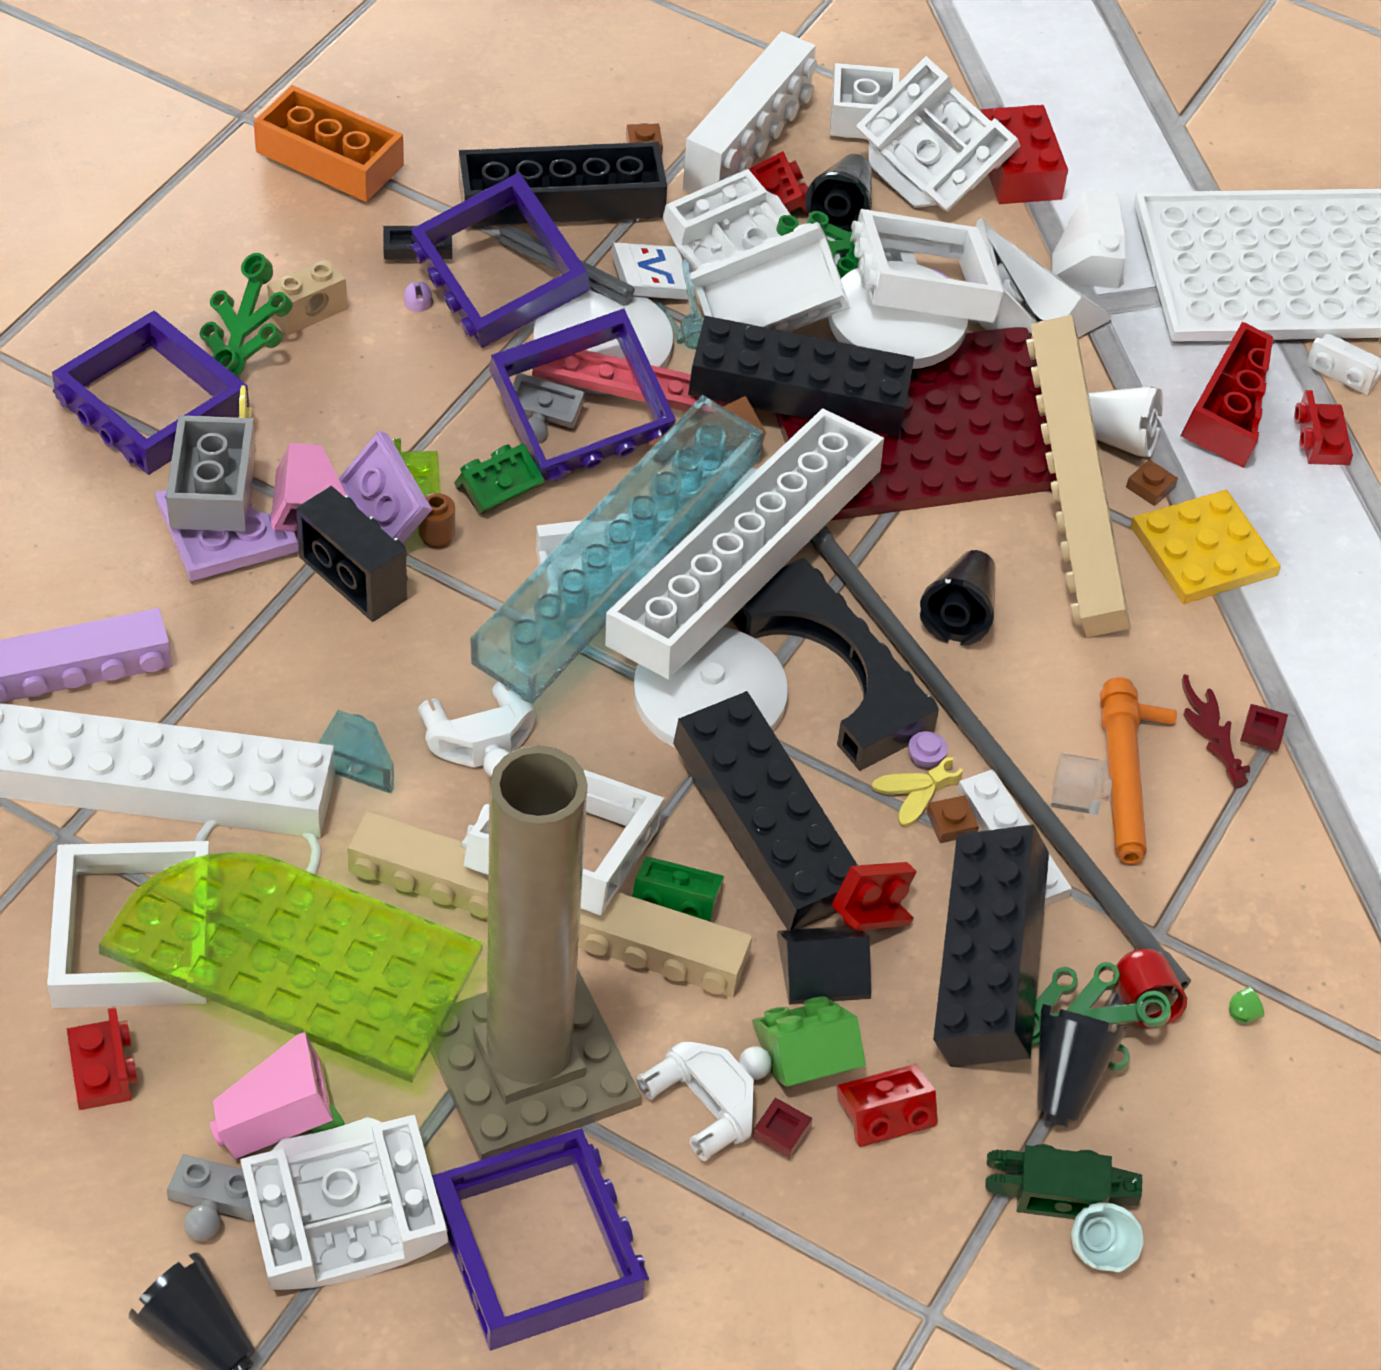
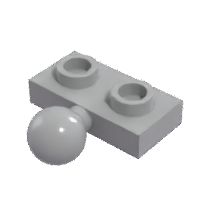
M522 373L516 375L513 387L526 415L531 416L528 420L539 444L547 437L548 431L545 421L574 429L586 399L585 392Z
M182 1155L167 1188L168 1200L195 1206L187 1212L184 1219V1228L189 1237L196 1241H207L213 1238L220 1228L218 1213L253 1221L254 1216L243 1169Z

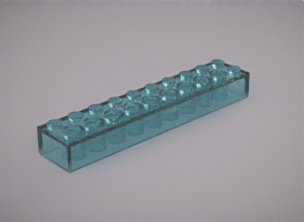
M702 395L470 637L471 664L533 704L606 625V612L681 543L760 459L763 431Z

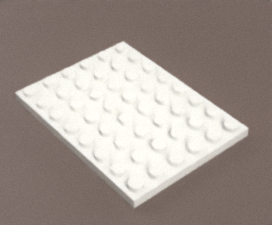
M1381 189L1136 192L1134 205L1172 342L1231 341L1242 321L1273 336V340L1322 339L1325 334H1332L1338 338H1381Z

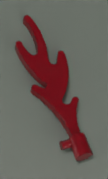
M1184 674L1182 678L1183 691L1190 705L1199 714L1197 715L1191 709L1186 708L1183 714L1185 719L1196 732L1212 741L1208 742L1206 750L1222 761L1227 768L1226 773L1235 788L1245 786L1248 783L1245 773L1250 772V766H1241L1242 761L1234 757L1230 740L1232 722L1227 721L1224 726H1220L1219 706L1212 689H1207L1205 694L1207 703H1204L1191 687L1189 676Z

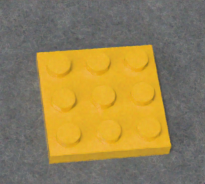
M1227 489L1132 517L1130 527L1182 604L1272 578L1279 574L1280 563Z

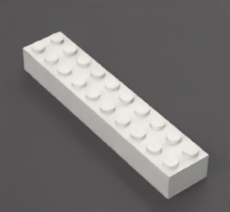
M822 408L606 612L605 646L669 680L880 472L884 438Z
M0 703V798L196 823L214 820L219 823V826L302 836L303 833H311L316 835L317 838L321 837L335 778L334 745Z

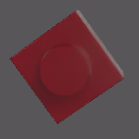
M1250 704L1240 741L1278 752L1288 714Z
M775 1097L755 1126L752 1138L790 1159L810 1129L813 1118Z

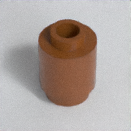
M428 494L425 498L432 511L419 524L418 533L426 545L433 548H441L449 544L455 535V503L445 494Z

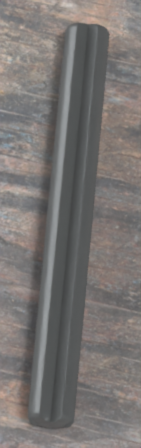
M511 225L500 229V243L562 273L539 239ZM580 260L588 272L590 288L622 304H627L633 300L635 289L632 285Z

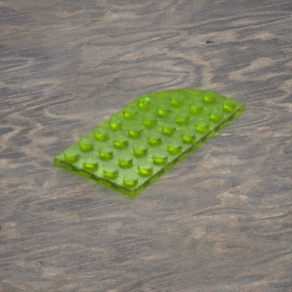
M245 852L216 853L191 858L170 866L152 876L129 897L99 943V954L294 1035L305 1032L311 1042L410 1083L416 1077L483 951V942L276 858Z

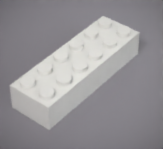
M780 32L686 139L682 190L694 193L751 168L755 159L764 155L768 144L780 136L784 125L788 121H793L798 109L803 103L807 104L812 97L814 86L811 85V81L817 66V60L814 59L816 45L785 32Z

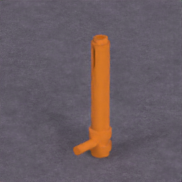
M1116 677L1107 680L1100 692L1102 727L1107 735L1115 854L1125 864H1136L1143 860V856L1147 852L1137 728L1140 725V719L1174 725L1177 711L1140 704L1138 702V690L1133 686L1131 680Z

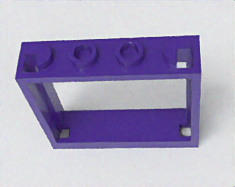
M520 173L501 181L411 229L414 244L410 245L415 253L417 261L419 263H426L429 268L427 269V274L436 289L442 287L446 293L443 295V298L449 310L453 314L459 313L462 318L460 324L465 334L469 335V337L474 336L481 348L591 290L586 268ZM515 203L563 274L481 317L434 245Z
M625 308L491 355L489 370L518 435L544 480L558 481L567 477L572 470L584 466L585 469L594 468L610 456L616 454L618 457L629 455L638 446L649 443L674 429L675 416ZM617 339L654 421L546 460L509 377Z
M155 310L52 372L53 393L60 401V405L68 407L77 415L84 426L92 427L100 434L102 440L108 446H114L130 464H136L147 475L172 461L178 419L146 439L84 386L151 346L213 396L185 414V416L239 418L241 386L246 387L247 407H249L248 385Z
M582 1128L432 1175L447 1229L448 1242L490 1351L643 1300L645 1281L649 1280L644 1267L645 1260L641 1254L635 1256L630 1244L633 1242L630 1224L625 1216L619 1218L614 1206L617 1204L614 1186L610 1179H603L599 1170L602 1162L598 1148L595 1149L593 1144H588ZM573 1165L620 1279L504 1317L460 1200Z

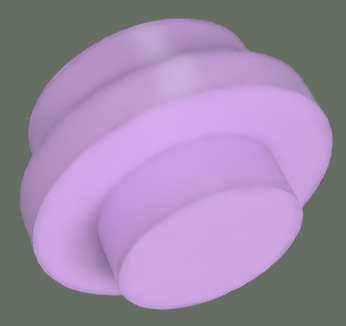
M929 731L915 734L910 739L908 745V752L912 761L917 766L925 769L938 766L945 759L948 750L946 741L940 735Z

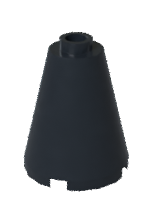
M849 154L816 177L808 187L805 197L808 215L813 211L823 212L828 216L829 224L851 232V225L853 221H858L860 210H871L872 208L871 165L868 160L858 154Z
M979 550L967 551L923 592L920 600V620L927 631L940 641L948 643L951 639L961 642L960 645H970L980 641L989 632L994 619L996 566L994 560L987 553Z
M1043 1004L1040 1016L1037 1109L1045 1112L1043 1120L1068 1127L1070 1119L1079 1121L1118 1048L1126 1027L1117 1025L1115 1033L1107 1031L1109 1022L1060 1009L1058 1017L1049 1015L1052 1006Z
M200 1253L189 1255L194 1262L184 1268L180 1262H177L163 1273L140 1296L139 1300L144 1304V1307L139 1313L131 1308L129 1319L136 1326L201 1370H250L254 1365L250 1358L254 1354L255 1348L206 1260Z

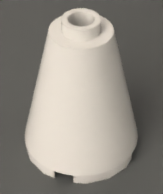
M1151 386L1088 393L1098 441L1139 457H1151L1153 455L1160 433V428H1156L1158 416H1162L1163 395L1160 388Z

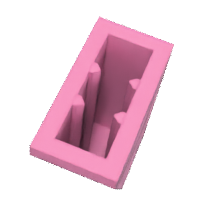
M289 443L276 469L271 527L273 530L298 531L296 507L331 485L343 496L347 495L322 445Z
M303 1032L296 1035L213 1100L215 1120L210 1121V1127L219 1146L225 1144L233 1158L237 1159L275 1144L281 1139L290 1138L332 1121L322 1061L307 1034Z

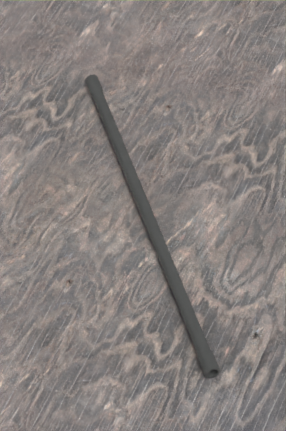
M825 525L810 540L812 545L824 555L1136 948L1153 949L1164 955L1183 990H1185L1191 983L1189 976L1172 955L1165 951L838 545L834 535ZM1165 985L1171 995L1178 994L1176 987Z

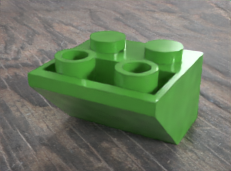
M827 997L808 999L804 1001L803 1007L791 1010L788 1007L771 1008L764 1012V1017L752 1019L760 1045L768 1051L771 1057V1073L775 1079L786 1087L866 1066L858 1017Z

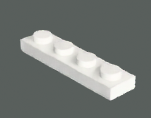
M993 769L959 781L957 792L960 796L966 795L974 816L983 831L1030 825ZM1050 854L1044 907L1069 898L1072 890Z

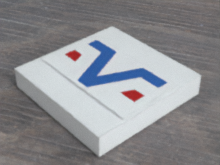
M613 242L611 255L619 278L634 287V296L691 299L693 287L677 247Z

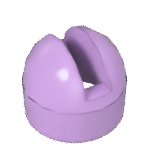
M421 281L419 283H410L404 292L405 306L415 312L429 309L432 305V292L429 286ZM416 295H422V298H416Z

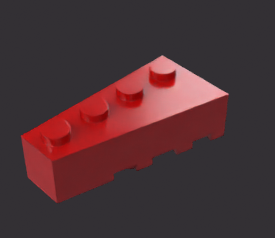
M1243 321L1241 322L1196 403L1180 435L1181 437L1244 468L1258 442V426L1262 417L1263 409L1261 406L1267 383H1265V379L1269 369L1273 336Z

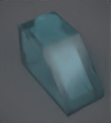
M337 710L318 744L334 745L335 774L391 794L394 789V764L375 723L361 715Z

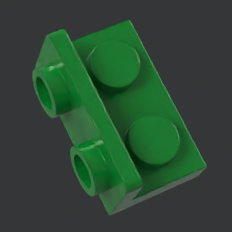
M522 443L514 448H511L509 444L504 445L491 453L492 458L482 463L479 459H474L460 468L461 474L454 484L457 489L462 487L466 489L479 514H482L541 486L545 480L526 446Z
M646 856L636 875L632 897L711 922L713 909L721 892L724 876Z

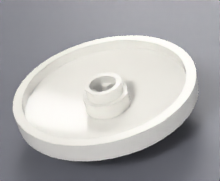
M887 261L890 270L946 278L938 272L921 265L901 261ZM859 267L841 278L851 308L828 316L831 330L839 342L914 357L912 369L937 364L951 356L962 344L966 335L968 319L872 305L868 289H864L865 279L863 274H860Z
M590 288L591 290L537 318L535 321L533 340L625 308L650 365L666 368L671 358L673 331L670 321L665 313L646 297L634 296L631 302L622 304ZM617 339L586 349L626 359ZM563 384L570 388L580 390L586 393L607 395V393H602L594 390Z
M722 627L669 680L640 664L636 667L633 696L639 717L656 737L674 748L673 742L678 718L745 691L749 692L773 732L780 724L785 713L788 684L781 663L763 643L748 634L734 629Z

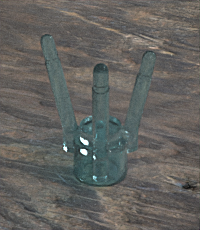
M684 259L682 260V268L691 313L683 317L679 328L662 303L657 300L655 304L665 313L670 321L677 343L682 344L685 342L688 348L696 349L704 317L699 313L694 285L689 277L691 271L688 260Z

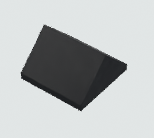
M849 926L777 931L789 1005L804 1004V1001L815 997H827L832 1001L871 999L870 940L863 930H854Z

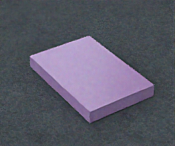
M378 431L339 477L347 496L354 501L356 507L366 516L373 517L379 523L381 529L392 538L399 539L402 543L407 540L432 511L428 501L387 433Z

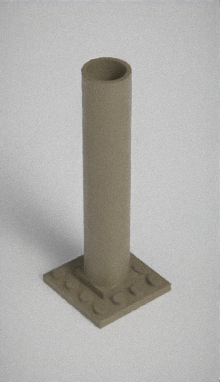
M540 745L519 748L504 756L493 769L490 780L487 992L418 1015V1025L479 1160L546 1140L640 1106L642 1099L577 968L588 787L584 769L567 753L557 748Z

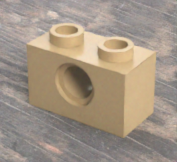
M328 258L267 284L268 300L274 293L283 292L293 303L292 309L287 315L279 317L275 314L272 316L273 320L287 335L347 309L346 278Z

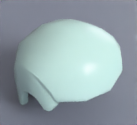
M1113 1203L1091 1204L1088 1208H1084L1076 1216L1070 1232L1074 1252L1085 1264L1098 1270L1124 1271L1139 1259L1144 1246L1141 1224L1131 1212Z

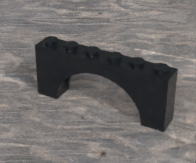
M805 557L782 567L730 619L740 632L748 634L755 639L770 635H792L806 638L827 647L848 664L859 681L863 693V701L851 715L841 721L837 746L859 771L908 747L910 739L915 734L924 731H935L939 708L933 697L924 693L916 684L912 674L900 666L893 658L889 648L877 640L870 632L867 623L853 613L847 606L844 597L830 587L825 581L822 572L817 568L814 569Z

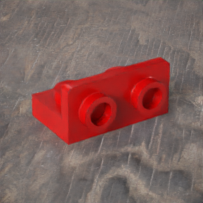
M784 151L749 168L750 172L767 192L780 198L788 212L801 206L806 216H809L805 205L808 186L805 182L802 184L799 182L804 176L796 160L789 162Z
M1305 390L1301 403H1297L1295 406L1294 419L1296 424H1300V448L1305 450L1308 464L1350 465L1353 453L1342 405L1315 404L1313 390Z
M908 862L851 866L831 906L843 917L844 923L854 930L862 931L910 926L914 917L900 903L908 895L909 886L917 871Z
M116 1007L107 1008L109 1021L66 1028L79 1110L132 1101L129 1084L137 1082L134 1058H125L123 1047L132 1046L128 1021L119 1022Z
M917 1064L837 1085L838 1100L854 1122L855 1141L860 1147L931 1128L938 1123L936 1090Z

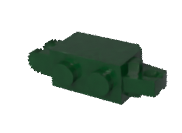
M1038 1144L1035 1146L1025 1145L1023 1152L996 1149L987 1154V1165L989 1168L996 1169L997 1171L1018 1173V1175L991 1174L987 1176L985 1183L988 1192L995 1193L996 1195L1017 1197L1016 1212L1075 1220L1076 1216L1091 1204L1113 1203L1118 1206H1138L1142 1197V1174L1112 1167V1156L1100 1155L1092 1150L1069 1151L1055 1149L1047 1144Z

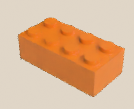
M291 85L254 120L255 148L257 153L365 202L404 165L402 133L294 85Z

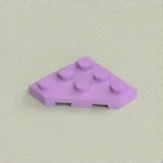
M167 489L155 492L156 504L190 582L299 552L298 541L294 532L273 530L271 527L272 511L270 514L254 510L251 503H249L246 532L170 529L166 502Z

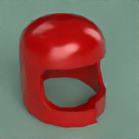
M1142 948L1127 953L1118 961L1116 967L1119 970L1120 982L1115 989L1123 1005L1134 1004L1142 994L1153 991L1157 987L1165 985L1174 986L1177 988L1178 997L1174 1004L1170 1006L1171 1016L1167 1023H1173L1182 1016L1187 1008L1188 998L1164 955L1153 949ZM1162 1010L1148 1016L1150 1018H1157L1161 1015ZM1141 1021L1134 1022L1139 1027L1150 1028L1143 1025Z

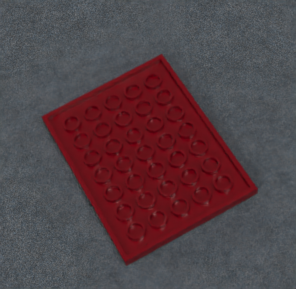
M1012 327L966 333L962 344L951 356L937 364L912 369L899 437L873 432L884 438L880 472L830 521L1052 491L1051 482L1057 481L1056 473L1050 474L1046 459V453L1052 452L1051 444L1045 445L1042 435L1041 424L1047 423L1046 415L1040 416L1036 395L1042 394L1041 387L1035 388L1031 367L1037 366L1036 359L1031 360L1026 340L1031 339L1028 329ZM775 412L785 443L811 420Z

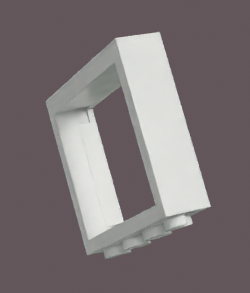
M860 210L858 221H853L851 225L852 235L850 241L854 243V255L859 259V272L864 276V289H868L872 305L994 323L1003 296V289L978 227L871 210ZM883 247L958 259L966 281L890 270Z
M584 770L588 784L586 812L626 826L595 873L583 869L580 908L602 915L658 831L665 798ZM489 804L483 806L477 823L474 826H468L467 836L461 843L462 848L466 849L463 866L487 875L489 873Z
M209 841L58 845L47 981L52 1008L207 1004V985H214L215 962H208L209 951H216L217 943L216 926H209L210 916H217L218 912L217 891H211V882H218L219 880L218 857L210 856ZM195 872L191 970L72 974L78 875Z

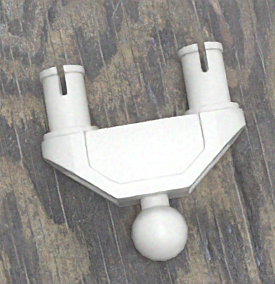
M505 679L509 691L505 689L502 680L497 682L492 689L493 696L500 706L499 708L448 720L443 710V705L438 699H431L435 711H432L428 700H425L418 707L419 716L427 728L425 740L429 749L435 755L444 760L473 768L483 765L485 772L490 777H492L493 769L501 759L519 749L525 742L535 723V710L529 702L522 700L515 682L511 679Z
M681 1042L668 1049L665 1060L646 1072L639 1074L636 1079L642 1093L649 1089L646 1097L650 1100L678 1081L685 1082L713 1114L717 1121L689 1139L695 1154L701 1150L703 1151L699 1154L698 1158L702 1161H707L712 1155L730 1143H744L750 1139L753 1116L754 1080L765 1078L771 1070L772 1060L768 1051L757 1046L746 1048L737 1061L727 1049L701 1043Z

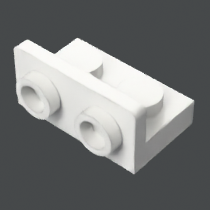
M1325 334L1322 339L1316 338L1313 342L1306 366L1366 395L1369 394L1381 378V358L1332 334Z

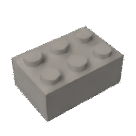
M178 415L166 494L170 529L246 532L256 453L254 418Z

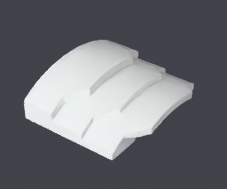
M927 56L856 125L859 132L869 141V163L871 168L914 208L938 205L948 212L970 189L973 190L994 168L997 170L1020 147L1018 138L995 118L990 121L952 86L949 76Z
M746 169L666 204L663 219L678 250L694 272L705 263H716L729 258L735 251L749 250L759 246L767 238L781 237L776 231L779 218L783 215H790L780 198L767 192L750 170Z
M415 1114L383 1123L366 1117L326 1131L284 1138L270 1152L240 1159L271 1290L314 1288L364 1278L413 1261L448 1243L445 1221Z

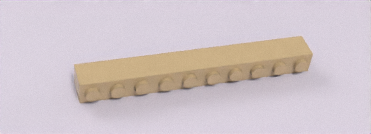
M1071 314L1030 324L1033 338L1026 341L1030 359H1036L1037 366L1031 367L1035 388L1041 387L1042 394L1036 395L1040 416L1046 415L1047 423L1041 424L1042 435L1045 445L1051 444L1052 452L1046 453L1047 464L1050 474L1056 473L1057 481L1051 482V489L1055 503L1061 502L1062 511L1056 512V518L1060 533L1066 532L1067 541L1061 542V548L1065 563L1071 562L1072 571L1066 572L1070 594H1077L1078 602L1071 603L1074 621L1076 625L1083 624L1087 638L1131 629L1080 344L1073 316Z
M366 811L347 848L349 872L355 873L365 880L374 879L392 885L402 892H413L431 898L441 905L450 904L468 910L478 917H488V875L463 866L466 849L462 848V841ZM616 892L602 915L580 908L578 947L584 948L594 955H605L624 961L633 968H645L663 974L673 981H684L703 987L712 994H724L734 998L749 960L752 935Z

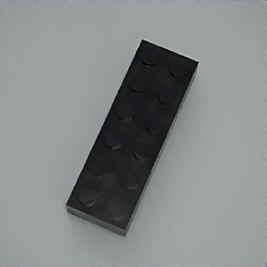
M659 141L459 150L461 202L520 173L553 222L663 217L668 186ZM513 203L471 226L524 224L528 222L516 204Z
M704 316L692 364L688 395L726 403H732L746 396L752 408L806 419H812L823 408L871 432L899 437L914 357Z
M745 691L678 718L673 742L675 748L786 929H801L837 913L831 904L850 867L858 864L749 692Z
M1034 824L957 834L933 1036L934 1042L950 1067L1031 1059L1049 851Z

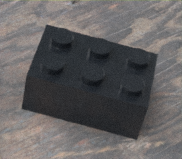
M331 485L296 507L299 558L371 622L376 621L407 600L408 577L406 568L407 551L405 546L399 539L392 538L381 529L379 523L373 517H368L359 510L349 496H343Z

